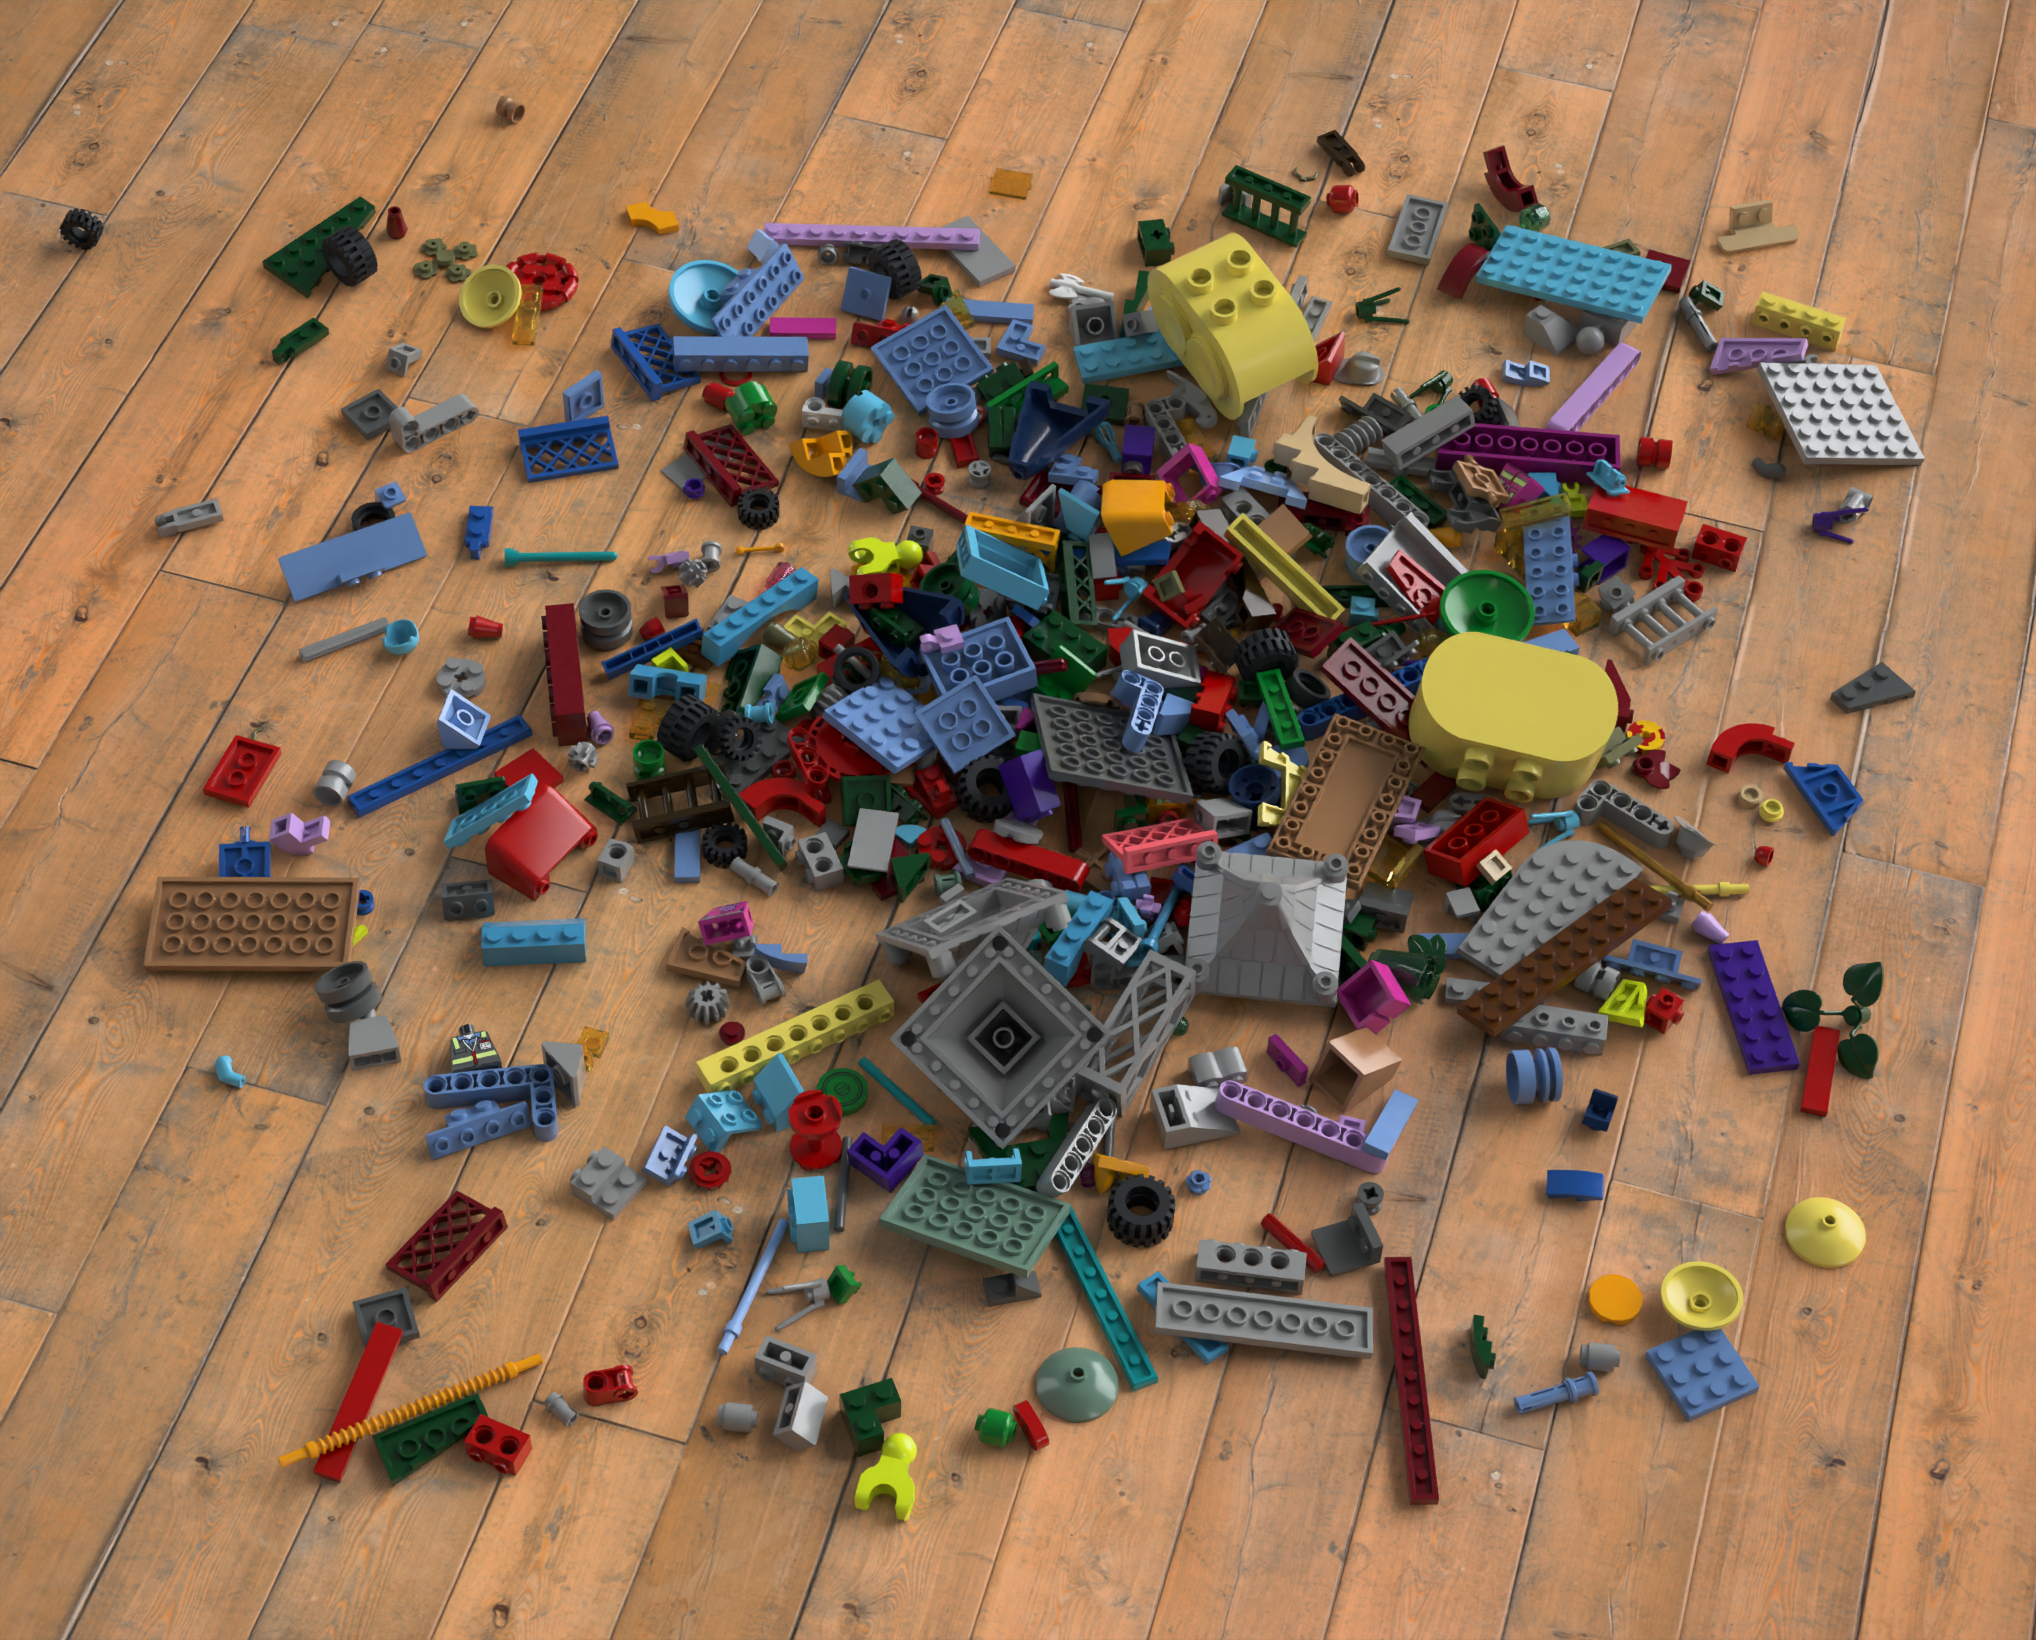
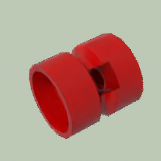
M1640 436L1636 465L1649 467L1654 463L1656 468L1669 469L1673 441L1659 439L1657 442H1654L1653 438Z

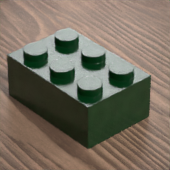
M1056 610L1023 635L1022 643L1032 662L1049 660L1056 648L1062 645L1094 672L1098 673L1106 667L1108 647Z

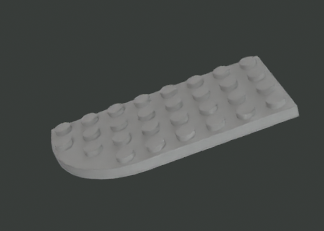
M1569 840L1544 846L1532 853L1521 864L1458 947L1456 953L1494 978H1497L1632 879H1637L1643 867L1621 853L1593 842ZM1547 998L1539 1005H1544L1549 998Z

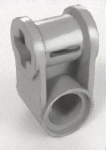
M762 955L751 956L746 963V980L759 1005L763 1006L766 1004V1001L778 996L780 998L785 997L784 986L780 978L775 974L768 959Z

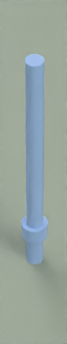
M779 1219L732 1320L727 1322L723 1330L724 1336L717 1349L721 1355L728 1354L734 1339H737L741 1333V1324L789 1225L786 1219Z

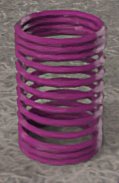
M1094 1165L1084 1166L1081 1170L1082 1172L1079 1173L1081 1185L1086 1188L1096 1185Z

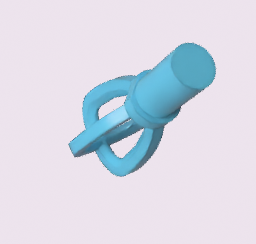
M1102 422L1095 429V437L1110 453L1114 463H1119L1122 461V457L1115 443L1114 430L1110 423ZM1101 428L1106 432L1110 440V443L1104 436L1103 432L1101 431Z

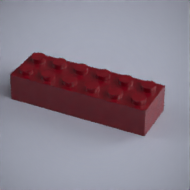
M574 603L545 606L546 615L541 616L542 629L547 630L543 632L544 648H549L545 649L546 666H551L546 668L547 683L553 684L548 686L549 703H554L550 704L551 722L556 721L552 723L553 737H558L559 746L577 745L578 742H588Z

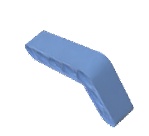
M546 1064L439 1074L428 1077L424 1082L426 1102L433 1109L473 1106L483 1100H495L496 1103L531 1100L534 1132L537 1139L548 1142L555 1139L558 1135L554 1076L552 1069Z

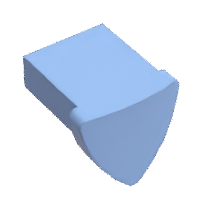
M756 229L746 248L758 258L757 260L760 263H764L777 250L779 244L762 230Z

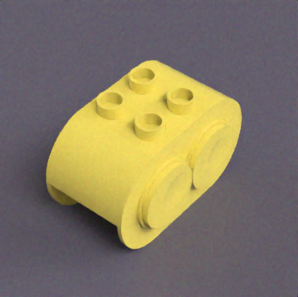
M1229 233L1150 271L1148 275V294L1162 336L1217 409L1228 419L1234 420L1240 417L1243 413L1245 402L1290 380L1296 379L1303 384H1308L1315 380L1318 373V356L1311 331L1301 310L1250 244L1239 234Z
M1464 632L1446 639L1429 657L1410 710L1409 734L1411 742L1426 747L1422 760L1439 774L1455 778L1456 784L1463 789L1481 791L1485 789V786L1504 790L1506 798L1522 803L1532 801L1533 797L1555 799L1569 795L1581 788L1595 771L1616 725L1618 716L1617 695L1606 672L1599 665L1585 657L1485 633Z

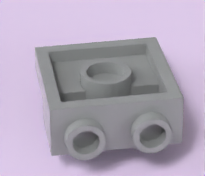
M604 1146L599 1152L597 1150L591 1152L587 1159V1165L582 1170L577 1168L573 1172L570 1184L572 1195L614 1221L645 1187L647 1180L644 1176L626 1166L624 1158Z

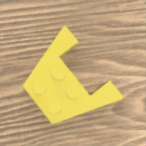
M1263 741L1259 745V764L1281 771V808L1264 802L1258 806V826L1278 827L1307 768L1303 765L1299 767L1291 762L1289 756L1284 752L1279 754L1271 749L1272 745L1267 741Z

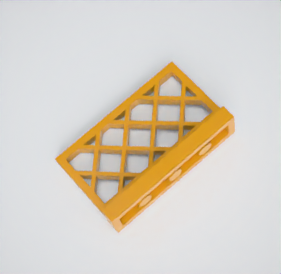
M969 511L964 527L967 524L1019 548L1017 545L1028 547L1024 551L1028 553L1033 552L1050 569V573H1056L1060 530ZM1040 550L1050 551L1051 553L1045 556Z

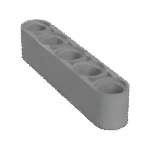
M1103 1097L1084 1108L1037 1181L1036 1189L1038 1193L1055 1198L1070 1189L1117 1114V1107L1113 1100Z

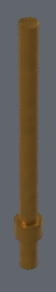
M1603 821L1598 823L1597 830L1682 892V896L1689 902L1694 901L1706 911L1713 907V903L1702 896L1699 889L1692 884H1686Z

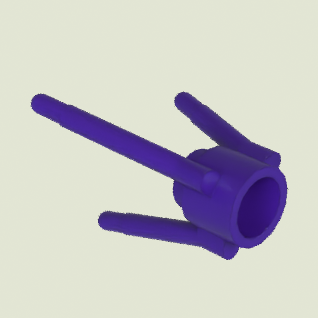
M1869 508L1814 513L1812 530L1819 531V536L1830 537L1853 544V539L1828 532V529L1832 530L1833 521H1840L1839 516L1868 512Z

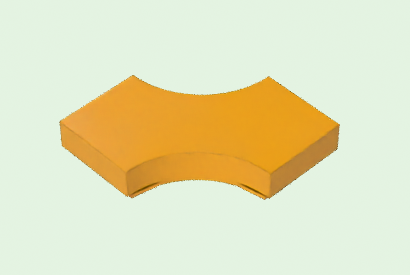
M646 201L625 206L626 213L633 226L649 227L655 230L658 235L679 231V223L673 211L656 210L650 207Z

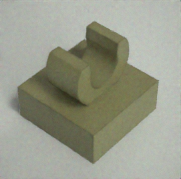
M1171 571L1153 580L1162 602H1167L1185 592L1177 571Z

